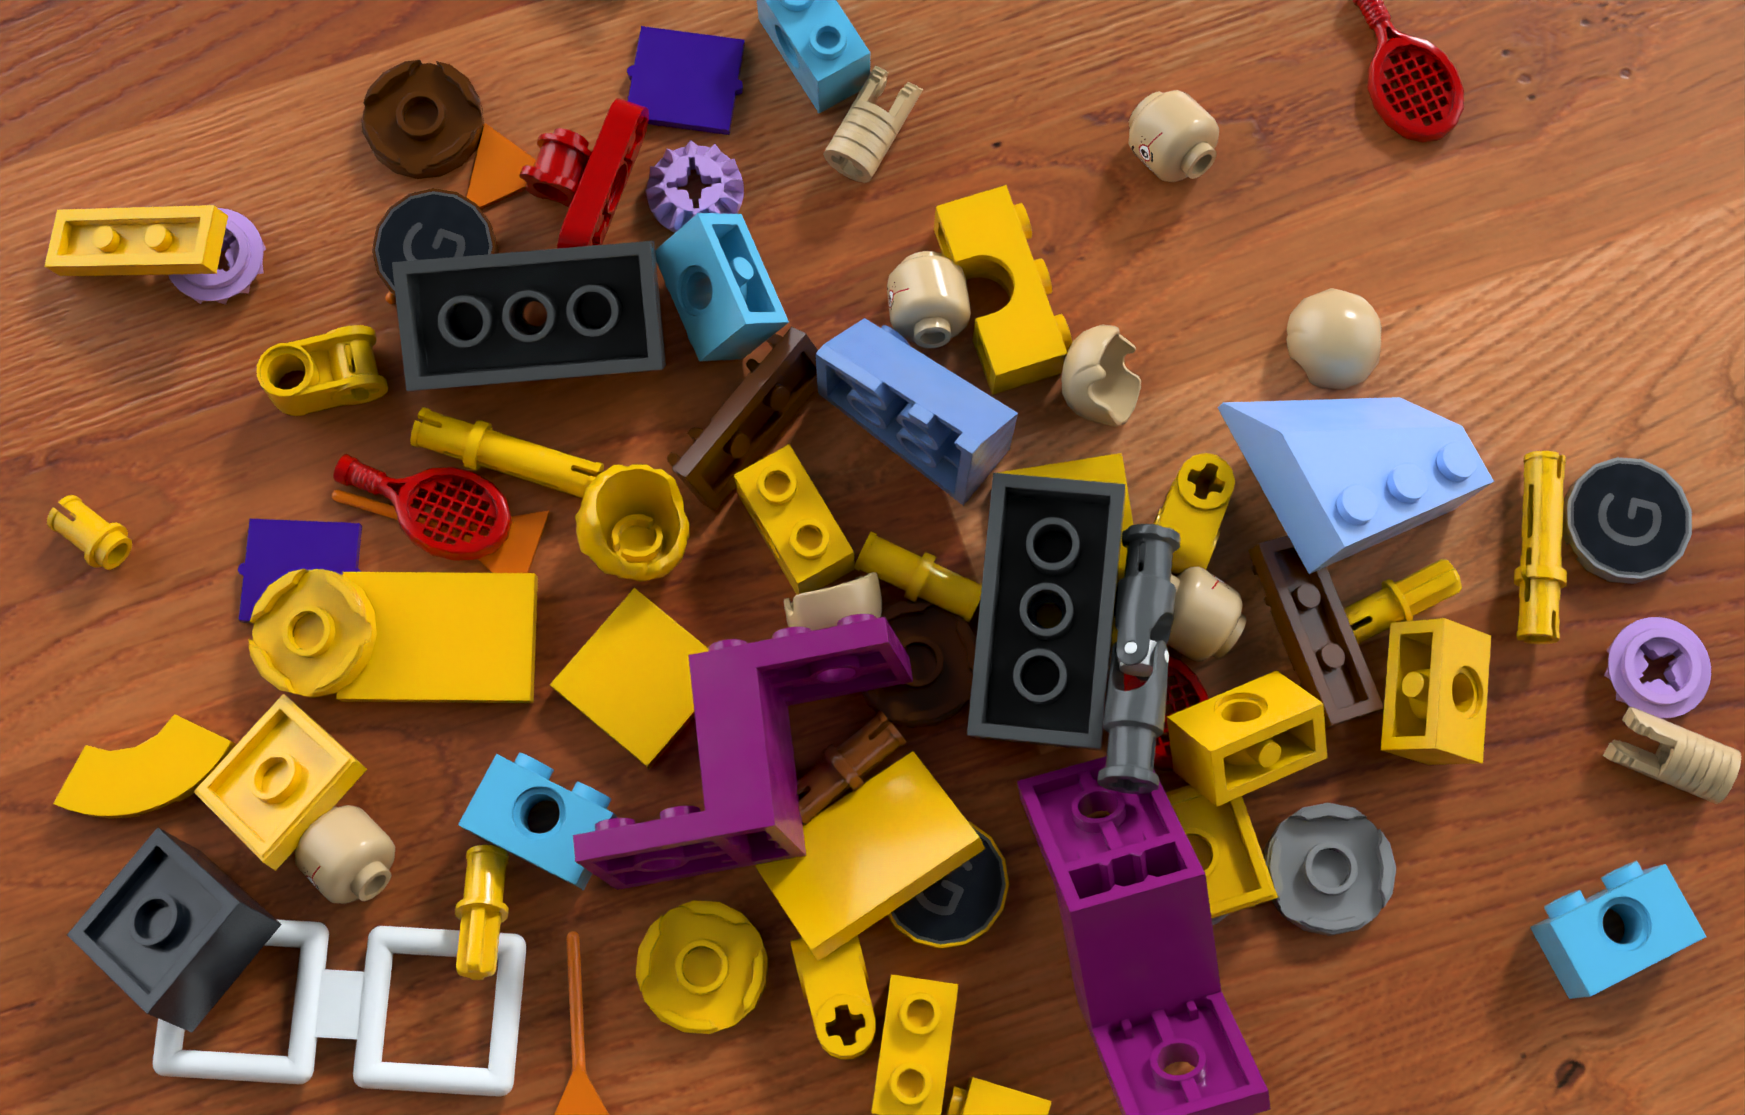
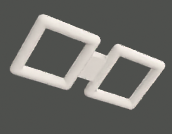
M276 919L282 925L264 946L300 948L288 1056L182 1050L185 1030L158 1019L152 1064L155 1072L161 1076L304 1084L311 1079L314 1072L318 1037L355 1039L357 1042L353 1079L356 1085L361 1088L501 1097L507 1095L514 1085L527 946L524 938L518 934L500 933L498 970L488 1068L382 1062L393 953L457 957L460 930L377 926L371 930L368 936L365 969L362 972L325 969L329 930L323 923Z

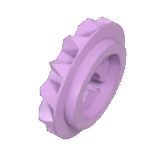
M690 140L685 147L674 151L666 148L663 158L655 167L650 166L646 194L649 207L655 218L664 227L675 233L697 213L737 214L743 201L744 185L735 159H730L722 153L716 144L711 147L699 146ZM696 169L697 175H700L703 184H712L711 187L702 189L701 198L698 199L699 208H694L693 201L689 199L687 190H678V187L688 184V176L691 175V170Z
M218 208L228 215L221 249L222 252L230 247L225 253V257L229 262L227 265L230 267L227 272L222 268L221 270L217 269V274L168 275L179 291L200 304L203 301H217L226 305L230 297L239 293L249 294L252 281L257 274L264 273L262 261L263 251L266 250V247L253 223L238 212Z
M1649 617L1637 620L1623 628L1606 650L1609 653L1608 668L1604 676L1611 680L1616 690V700L1656 717L1663 718V720L1683 715L1694 709L1702 701L1709 688L1711 663L1707 650L1693 631L1677 621L1662 617ZM1645 654L1651 660H1656L1660 657L1665 658L1671 654L1675 656L1668 663L1669 667L1663 673L1668 681L1667 685L1661 679L1641 683L1639 679L1644 676L1642 672L1648 667V663L1644 658Z

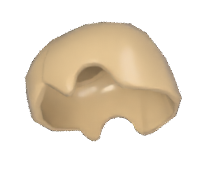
M1330 288L1304 298L1290 314L1286 329L1289 356L1302 366L1311 384L1321 388L1344 390L1365 381L1378 365L1381 352V321L1373 307L1363 297Z
M1102 324L1083 331L1073 340L1067 351L1068 354L1064 360L1061 378L1062 394L1065 401L1077 415L1090 421L1115 427L1123 425L1128 421L1136 407L1141 390V379L1138 375L1127 369L1124 364L1125 356L1129 353H1134L1136 347L1120 334L1118 327Z
M875 572L869 573L864 577H856L853 581L837 586L794 596L792 602H790L789 598L783 601L788 627H807L812 631L835 627L837 622L846 616L871 614L876 616V618H880L882 613L881 590L878 575Z

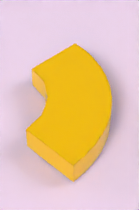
M174 714L157 735L136 747L108 751L85 745L53 804L92 817L109 819L138 817L140 814L160 809L175 801L180 802L191 796L194 790L237 744Z

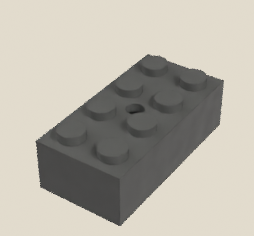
M654 241L392 262L406 391L663 370L666 366ZM530 302H540L546 308L547 319L540 326L529 324L524 317V309Z
M993 473L967 729L968 736L978 739L1102 751L1103 720L1109 677L1126 496L1125 484ZM1045 604H1054L1061 610V621L1053 628L1042 627L1037 621V612Z

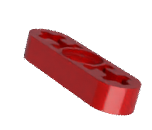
M616 98L610 106L561 227L557 249L603 244L646 134L649 120V110L647 107L620 98Z

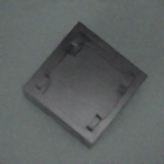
M157 827L69 931L67 936L148 1015L193 1032L282 924L203 852Z

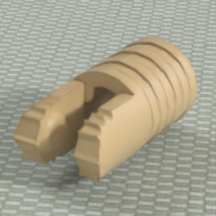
M878 66L873 68L823 154L830 166L839 173L863 183L870 182L923 91L918 86L907 82L904 88L899 91L894 104L889 112L875 105L877 98L881 96L886 87L889 73Z
M1628 708L1622 721L1634 732L1659 742L1660 745L1656 754L1614 739L1612 743H1609L1603 754L1604 757L1714 804H1718L1726 798L1740 769V751L1637 708Z

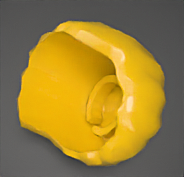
M632 464L628 467L613 465L600 473L586 487L581 508L575 515L576 534L581 552L589 556L605 574H612L618 578L633 579L641 582L664 577L682 562L689 538L690 524L684 513L683 498L675 479L662 469H653L647 464Z

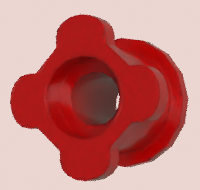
M557 128L554 133L539 135L537 145L540 148V152L534 167L523 166L519 177L526 181L525 190L530 194L570 207L592 151L588 149L589 142L583 136L571 130Z

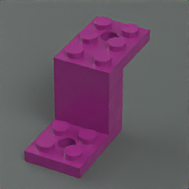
M855 614L840 619L835 627L814 631L807 627H788L776 631L772 635L773 639L747 643L739 639L722 640L711 644L707 652L688 655L705 811H700V808L696 806H676L661 811L660 819L635 823V820L630 818H612L600 821L595 824V831L573 835L575 862L616 890L806 856L803 824L798 803L799 795L797 794V776L788 706L913 682L910 658L885 617L876 618V616L871 614Z
M1107 756L1017 781L1022 806L1056 888L1077 1001L1121 1114L1254 1115L1271 1110L1268 1089L1221 991L1205 872L1160 781L1159 789L1147 794H1128L1105 789L1097 781L1098 772L1106 768ZM1097 811H1107L1110 814L1103 818L1087 817ZM1175 1062H1188L1195 1067L1192 1071L1183 1075H1171L1163 1071L1168 1065Z

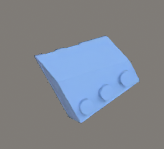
M1400 397L1223 402L1217 407L1309 574L1451 512L1494 482L1463 426Z

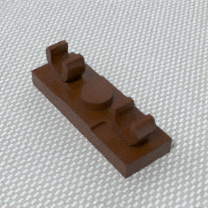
M792 326L783 337L774 334L766 340L772 347V350L761 363L751 358L747 361L746 366L751 373L747 375L710 419L712 422L705 430L695 427L689 430L687 434L694 443L682 458L672 452L667 457L668 462L673 467L672 470L702 504L714 511L736 487L734 474L751 466L760 458L818 388L816 353L818 349L806 333Z
M1288 535L1258 543L1248 550L1253 562L1252 571L1260 579L1266 594L1264 601L1272 609L1270 612L1293 669L1297 672L1300 679L1299 686L1323 703L1325 729L1382 710L1384 706L1327 567L1309 574Z

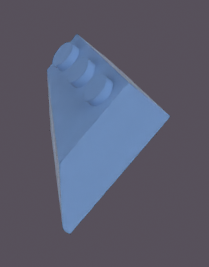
M864 318L823 344L817 351L818 394L963 506L1010 450L1018 413L912 348L906 339L891 327L882 325L880 328Z

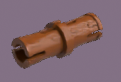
M881 710L840 746L835 748L831 744L822 752L826 757L797 780L799 810L805 825L851 787L856 791L864 784L861 779L900 745L903 746L907 743Z

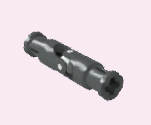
M1137 524L1129 526L1128 529L1122 532L1121 542L1127 548L1125 576L1117 583L1114 616L1118 636L1117 642L1112 647L1103 728L1109 733L1106 768L1098 772L1097 782L1100 786L1109 790L1128 794H1147L1159 789V776L1153 773L1156 738L1164 734L1169 661L1166 644L1169 640L1174 621L1176 587L1170 580L1173 553L1180 548L1181 537L1178 532L1171 528L1156 524ZM1124 674L1135 676L1139 680L1146 681V683L1138 689L1125 691Z

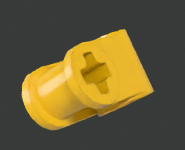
M364 325L341 327L323 335L288 343H279L268 348L261 355L257 364V378L261 387L274 406L282 413L291 416H302L341 405L362 404L376 400L388 392L386 379L378 375L372 347L377 343L375 330ZM352 359L354 360L355 372L353 370ZM296 370L305 372L303 381L298 386L284 390L278 388L281 378L286 373Z
M1202 453L1194 455L1184 462L1170 487L1163 508L1159 509L1153 524L1174 529L1180 534V548L1173 553L1171 572L1178 575L1190 567H1201L1206 570L1220 534L1218 529L1235 485L1232 468L1224 459L1217 455ZM1199 476L1210 480L1208 485L1210 493L1205 500L1199 499L1194 495L1196 491L1194 483Z
M858 935L820 961L816 960L802 938L790 941L804 1000L808 999L815 1031L822 1048L830 1056L840 1060H851L865 1054L872 1046L876 1034V1023L867 987L869 979ZM841 1010H848L852 1020L863 1019L865 1023L864 1028L856 1031V1043L844 1046L840 1036H828L827 1028L836 1024V1013Z

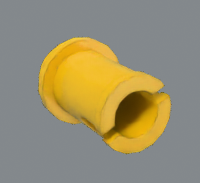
M68 495L58 501L76 519L75 521H71L54 507L51 509L47 517L48 527L61 534L85 553L84 559L90 566L111 570L119 566L128 557L132 549V540L128 538V531L122 524L107 522L75 495Z

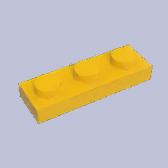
M214 205L57 210L44 267L59 276L217 274L228 215Z

